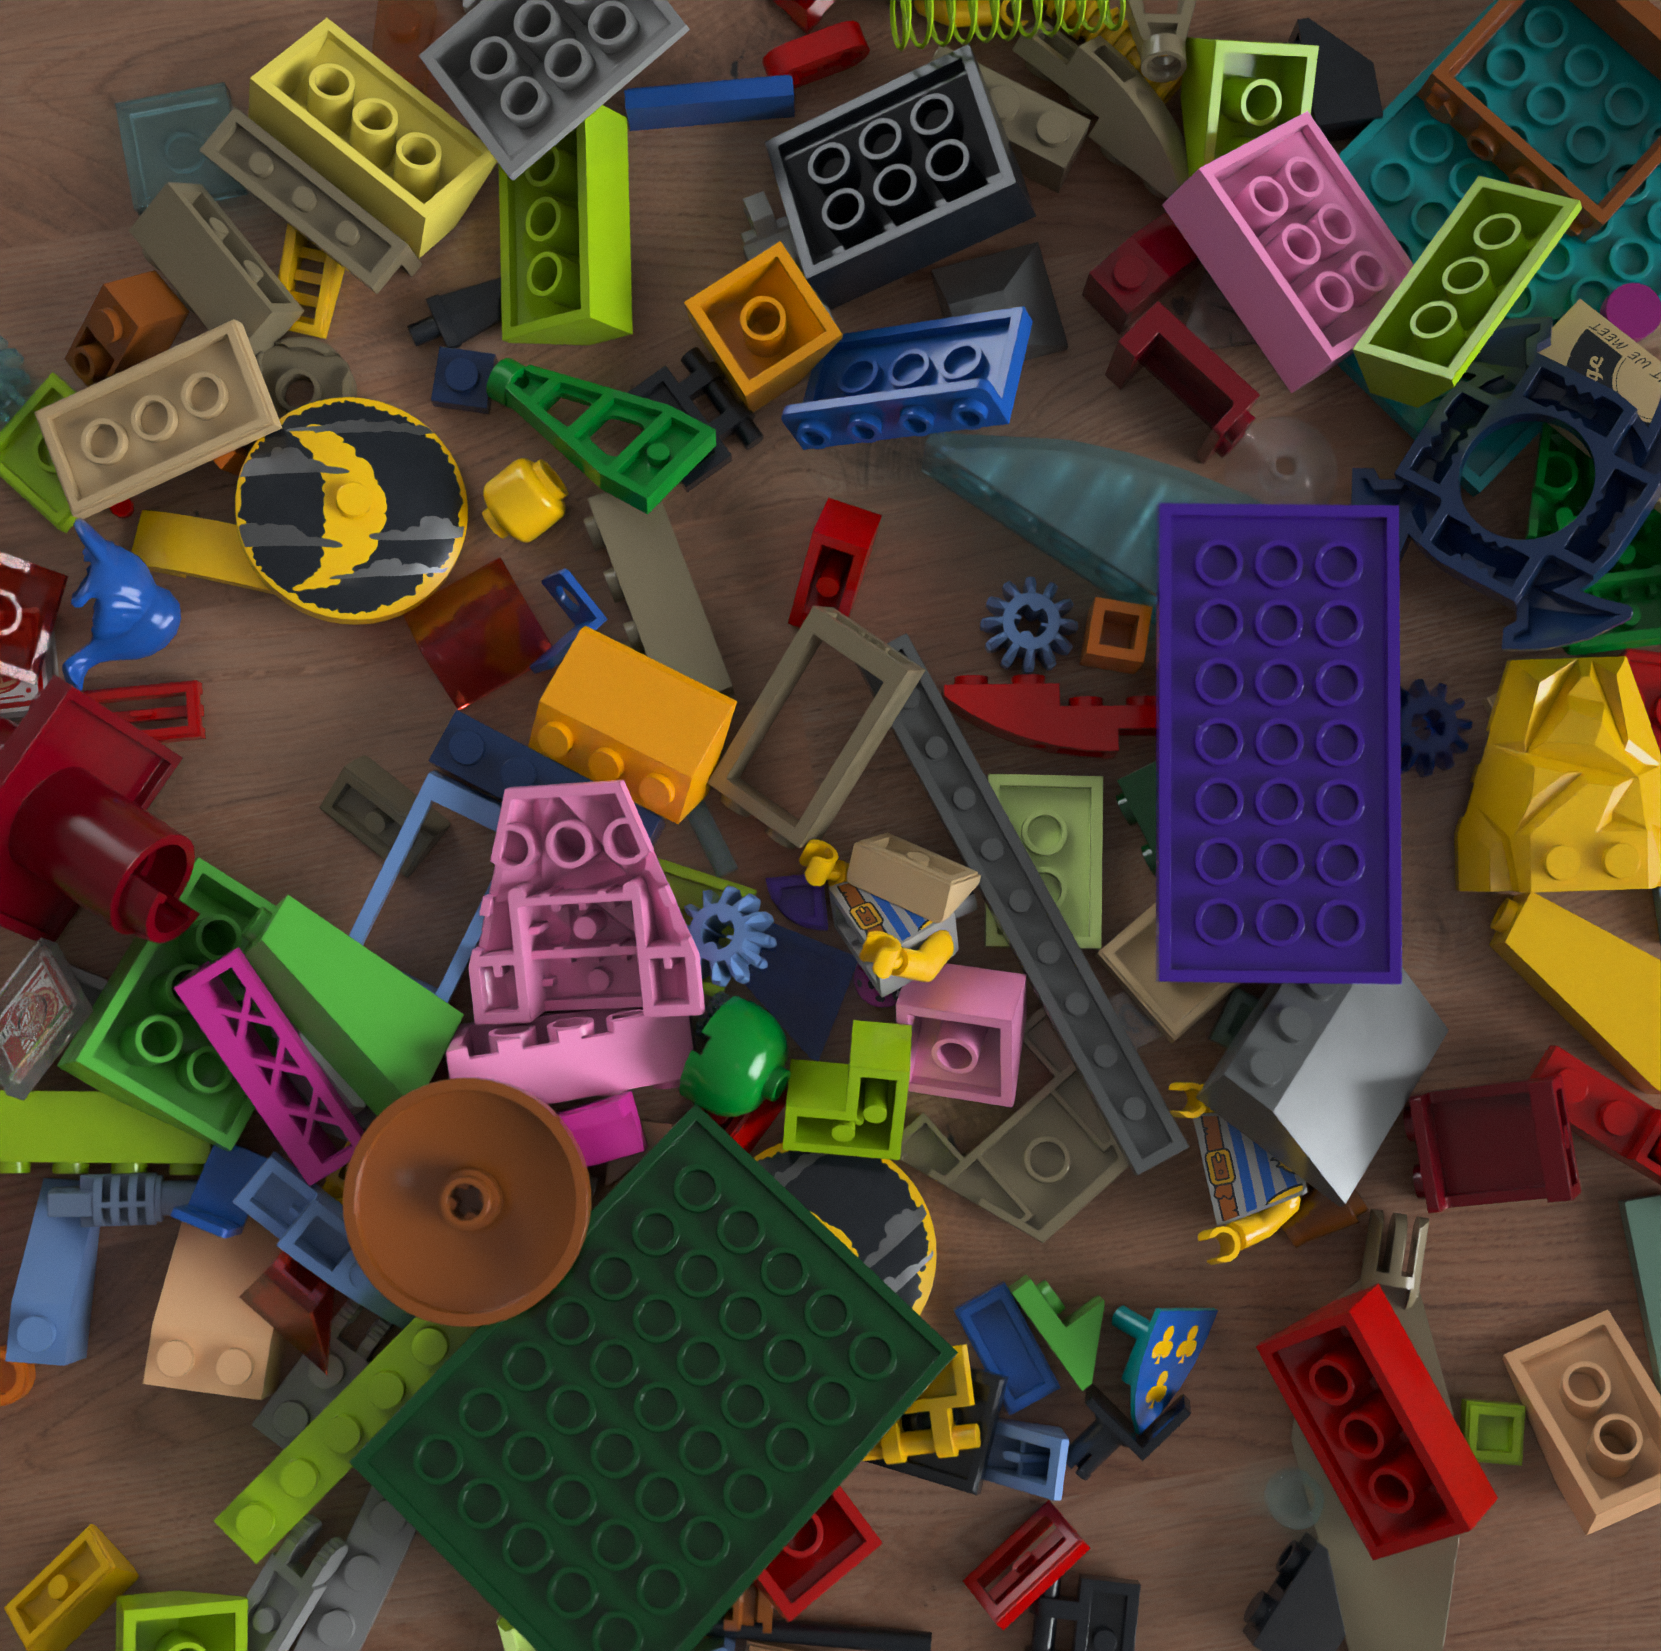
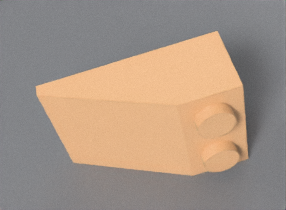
M251 1216L248 1217L242 1234L229 1238L219 1237L182 1221L152 1324L143 1384L254 1400H263L278 1389L298 1262L277 1247L279 1238Z
M1605 1310L1503 1355L1502 1359L1522 1405L1526 1406V1415L1553 1478L1586 1536L1661 1503V1395L1609 1310Z

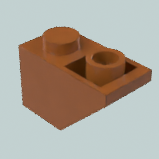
M156 270L105 283L102 285L64 359L71 366L75 374L89 387L169 350L190 311Z

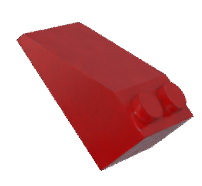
M839 1486L753 1583L786 1622H790L883 1544V1542L842 1487Z

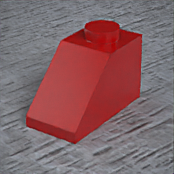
M828 497L812 532L787 624L801 628L813 606L833 607L850 618L871 556L882 515Z

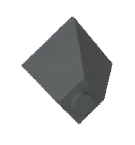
M1038 242L931 270V277L943 318L1024 306L1033 320L1024 361L1068 349V343Z

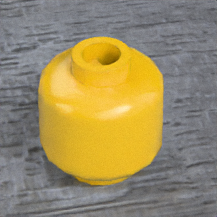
M519 458L485 484L483 497L488 508L482 512V515L488 526L500 538L505 539L508 535H511L516 540L529 543L564 517L566 513L564 498L569 493L562 479L546 461L539 459L537 462H533L527 458Z

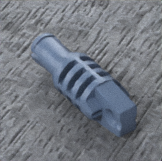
M157 1172L81 1175L80 1186L53 1187L47 1194L48 1217H81V1227L157 1225L158 1222H163L164 1216L171 1215L175 1206L189 1203L198 1180L164 1181V1175H158Z

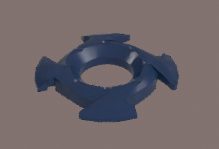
M1552 316L1515 318L1500 322L1463 374L1462 378L1470 381L1465 382L1461 380L1440 401L1394 473L1395 479H1380L1374 468H1352L1351 505H1399V565L1413 540L1420 552L1440 570L1517 612V621L1503 628L1502 651H1541L1590 640L1629 621L1633 616V609L1630 606L1602 599L1583 591L1599 581L1617 563L1661 497V398L1650 425L1647 427L1639 417L1638 409L1618 392L1539 354L1540 351L1551 346ZM1538 421L1553 424L1577 437L1592 458L1595 468V483L1585 508L1566 527L1553 534L1536 539L1518 540L1505 538L1483 528L1467 511L1460 492L1463 468L1474 448L1494 431L1514 423Z

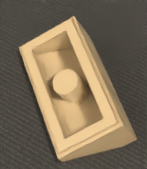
M888 832L854 843L847 872V882L935 923H942L948 919L977 887L981 879V875L977 871Z

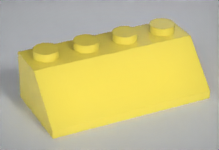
M325 18L250 77L248 118L406 242L418 258H421L457 226L497 163V160L480 138L328 18Z

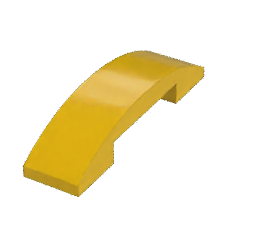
M142 510L131 552L139 556L150 571L186 578L188 575L273 594L262 583L248 562L240 543L237 525L188 515Z

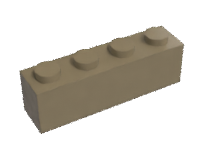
M607 492L587 498L593 515L583 520L595 551L606 547L613 568L605 570L603 573L614 602L617 603L626 599L633 620L623 623L632 649L640 653L646 652L648 657L728 697L734 696L732 682L663 502L661 501L647 515Z

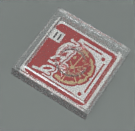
M42 937L35 943L0 989V1082L6 1095L23 1101L94 1011L59 945Z

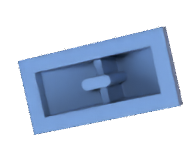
M999 1418L984 1480L1053 1501L1061 1500L1069 1446L1068 1436L1058 1426Z

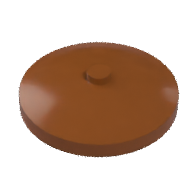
M460 1077L427 1084L410 1091L385 1108L373 1120L355 1147L348 1165L343 1189V1217L347 1238L355 1259L372 1285L389 1301L409 1314L429 1322L455 1327L489 1325L506 1320L534 1306L549 1294L568 1273L579 1255L586 1237L591 1213V1186L587 1165L578 1142L564 1121L551 1107L526 1090L510 1083L481 1077Z

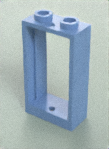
M437 770L429 772L349 936L361 945H364L433 802L453 810L493 831L497 830L502 802ZM490 882V884H489V886H488V888H487V890H486L484 896L487 895V894H489L491 882ZM482 901L439 988L403 972L448 1004L470 962L472 949L476 948L479 944L484 916L479 915Z

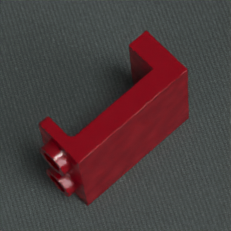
M1159 301L1118 341L1105 376L1121 390L1143 367L1146 368L1212 429L1195 456L1202 464H1205L1214 453H1217L1222 459L1225 458L1246 435L1245 431L1256 420L1250 411L1260 397V394Z
M1562 1075L1421 1091L1409 1097L1410 1106L1405 1107L1403 1113L1404 1127L1408 1140L1410 1142L1416 1141L1420 1164L1413 1167L1414 1188L1418 1199L1426 1200L1428 1213H1439L1453 1207L1547 1199L1548 1203L1572 1201L1581 1193Z

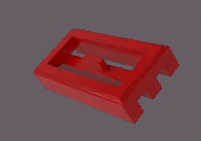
M198 680L83 691L84 694L100 704L186 696L187 705L113 713L130 724L188 718V726L141 730L160 743L206 739L205 727L202 726L204 705L201 704L200 700L203 689L202 683Z
M1048 1500L975 1568L963 1582L995 1624L1002 1630H1005L1091 1548L1064 1518L1059 1509ZM1053 1524L1056 1526V1529L1031 1552L1027 1551L1012 1565L1013 1569L989 1592L985 1590L995 1578Z

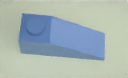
M43 1178L11 1302L6 1362L66 1366L87 1358L100 1227H81V1217H48L47 1194L53 1187L80 1186V1180Z

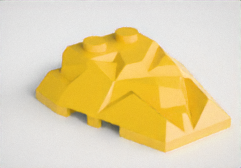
M1627 657L1508 660L1487 724L1486 731L1490 733L1480 765L1475 764L1470 780L1474 785L1464 817L1459 816L1454 832L1456 891H1515L1533 893L1651 889L1661 886V753Z

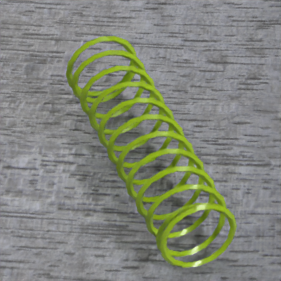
M890 0V24L893 41L899 51L904 50L909 36L918 49L923 50L929 43L931 35L934 41L944 48L950 42L953 34L961 45H967L971 41L974 32L983 43H988L994 37L996 30L1004 41H1010L1015 36L1017 29L1026 39H1031L1035 36L1039 27L1047 37H1053L1058 32L1060 26L1068 35H1074L1081 25L1090 33H1095L1100 29L1103 22L1111 31H1118L1125 18L1126 0H1120V15L1116 25L1113 23L1110 13L1109 0H1097L1100 18L1095 27H1090L1085 19L1086 0H1075L1079 18L1074 29H1069L1063 19L1065 0H1054L1057 22L1052 31H1048L1042 21L1043 0H1032L1036 21L1031 33L1025 32L1020 21L1021 0H1011L1014 24L1010 35H1005L999 24L1000 0H989L993 22L987 38L983 37L977 24L978 0H968L971 25L965 40L960 37L955 23L956 0H946L949 28L944 42L938 38L933 24L934 0H924L928 24L926 36L922 44L917 41L912 28L911 0H900L903 25L902 42L900 44L896 27L895 0Z

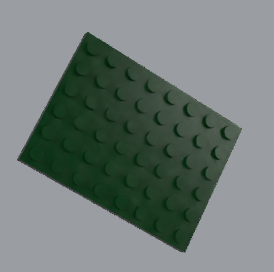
M695 1104L591 1211L589 1226L582 1248L571 1269L561 1282L543 1299L522 1313L500 1322L481 1325L366 1443L349 1463L536 1651H692L958 1352L706 1112Z

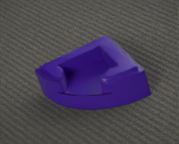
M805 874L766 878L767 888L773 903L787 919L806 929L828 931L824 885L813 886L809 884Z

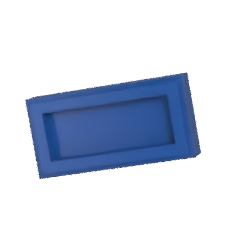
M1004 1281L953 1308L984 1369L1009 1377L1003 1399V1405L1009 1416L1061 1388Z

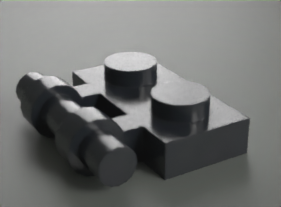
M698 347L689 350L681 358L680 361L691 375L678 383L665 365L627 392L670 405L716 429V446L679 482L687 493L733 461L732 454L722 442L725 438L735 434L746 450L753 448L764 438V435L753 422L756 416L754 412L748 410L743 401L738 402L724 383L726 376L717 362H709ZM705 394L720 413V416L710 423L706 421L692 402Z
M1079 1573L1077 1597H1070L1060 1594L1061 1576L1029 1606V1612L1034 1614L1031 1645L1025 1646V1651H1062L1055 1649L1058 1618L1074 1620L1071 1651L1135 1650L1141 1588L1138 1580Z

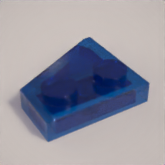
M773 923L762 933L774 937L777 945L770 949L761 948L759 953L768 962V967L762 970L752 964L748 965L750 981L745 983V985L809 1058L819 1061L858 962L850 953Z

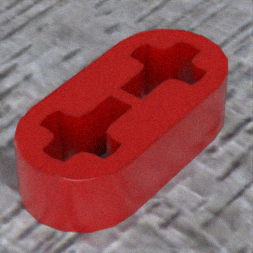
M854 20L844 21L775 47L763 57L762 64L767 76H792L793 87L796 89L857 65L868 56L870 49L859 22Z

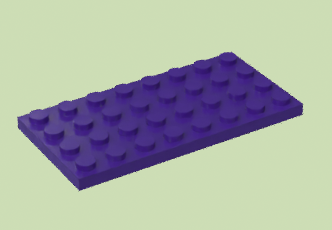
M1159 503L1157 506L1156 982L1402 984L1399 505Z

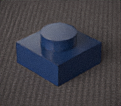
M440 346L431 402L434 407L490 414L492 399L487 395L486 386L490 373L498 363L496 355Z

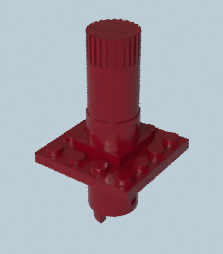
M55 674L45 688L34 696L30 703L29 711L19 725L12 720L0 716V926L51 948L81 906L121 934H134L138 938L155 943H165L173 940L186 931L200 915L199 912L179 899L193 871L195 849L189 838L154 816L147 809L183 757Z

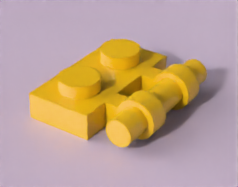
M967 1344L952 1346L958 1354L904 1413L929 1411L932 1429L904 1432L900 1417L865 1456L863 1461L884 1459L886 1464L889 1465L905 1463L907 1457L913 1455L936 1453L938 1458L941 1459L957 1457L959 1450L980 1448L981 1435L978 1424L956 1426L953 1419L952 1408L975 1405Z

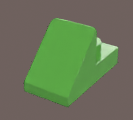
M1024 1275L1008 1287L1009 1291L1074 1382L1083 1391L1092 1384L1105 1300L1097 1295L1061 1321L1057 1314L1066 1308L1048 1282L1044 1279L1038 1285H1035L1030 1277Z

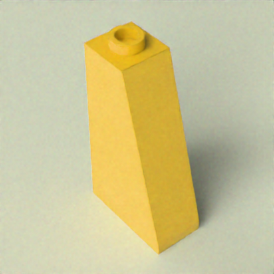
M1534 892L1514 895L1512 900L1506 898L1498 907L1491 921L1490 927L1496 930L1489 946L1636 1089L1645 1094L1661 1095V960Z

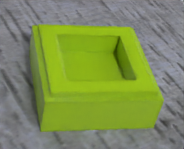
M1462 1398L1460 1430L1478 1462L1522 1466L1526 1406L1520 1403Z

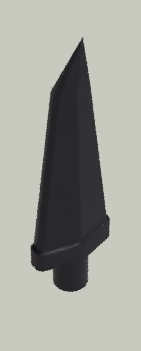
M501 277L446 294H436L425 299L432 315L408 325L407 328L416 347L441 336L447 347H461L462 343L502 321Z

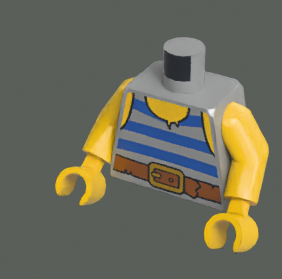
M810 840L799 858L800 864L807 867L804 872L805 878L813 886H822L827 880L830 886L829 894L834 927L880 996H887L913 980L920 982L932 981L946 962L959 949L956 919L977 910L974 892L972 891L948 919L942 923H935L847 882V872L850 863L838 860L839 857L836 849L825 841Z
M1174 1082L1169 1085L1168 1090L1184 1091L1187 1096V1104L1181 1111L1171 1110L1169 1112L1173 1117L1193 1118L1217 1226L1227 1224L1222 1227L1202 1230L1197 1238L1198 1241H1204L1215 1237L1220 1244L1218 1256L1208 1259L1206 1261L1208 1264L1214 1265L1230 1262L1237 1257L1241 1250L1271 1237L1299 1210L1300 1196L1308 1192L1306 1181L1199 1101L1196 1096L1204 1084Z

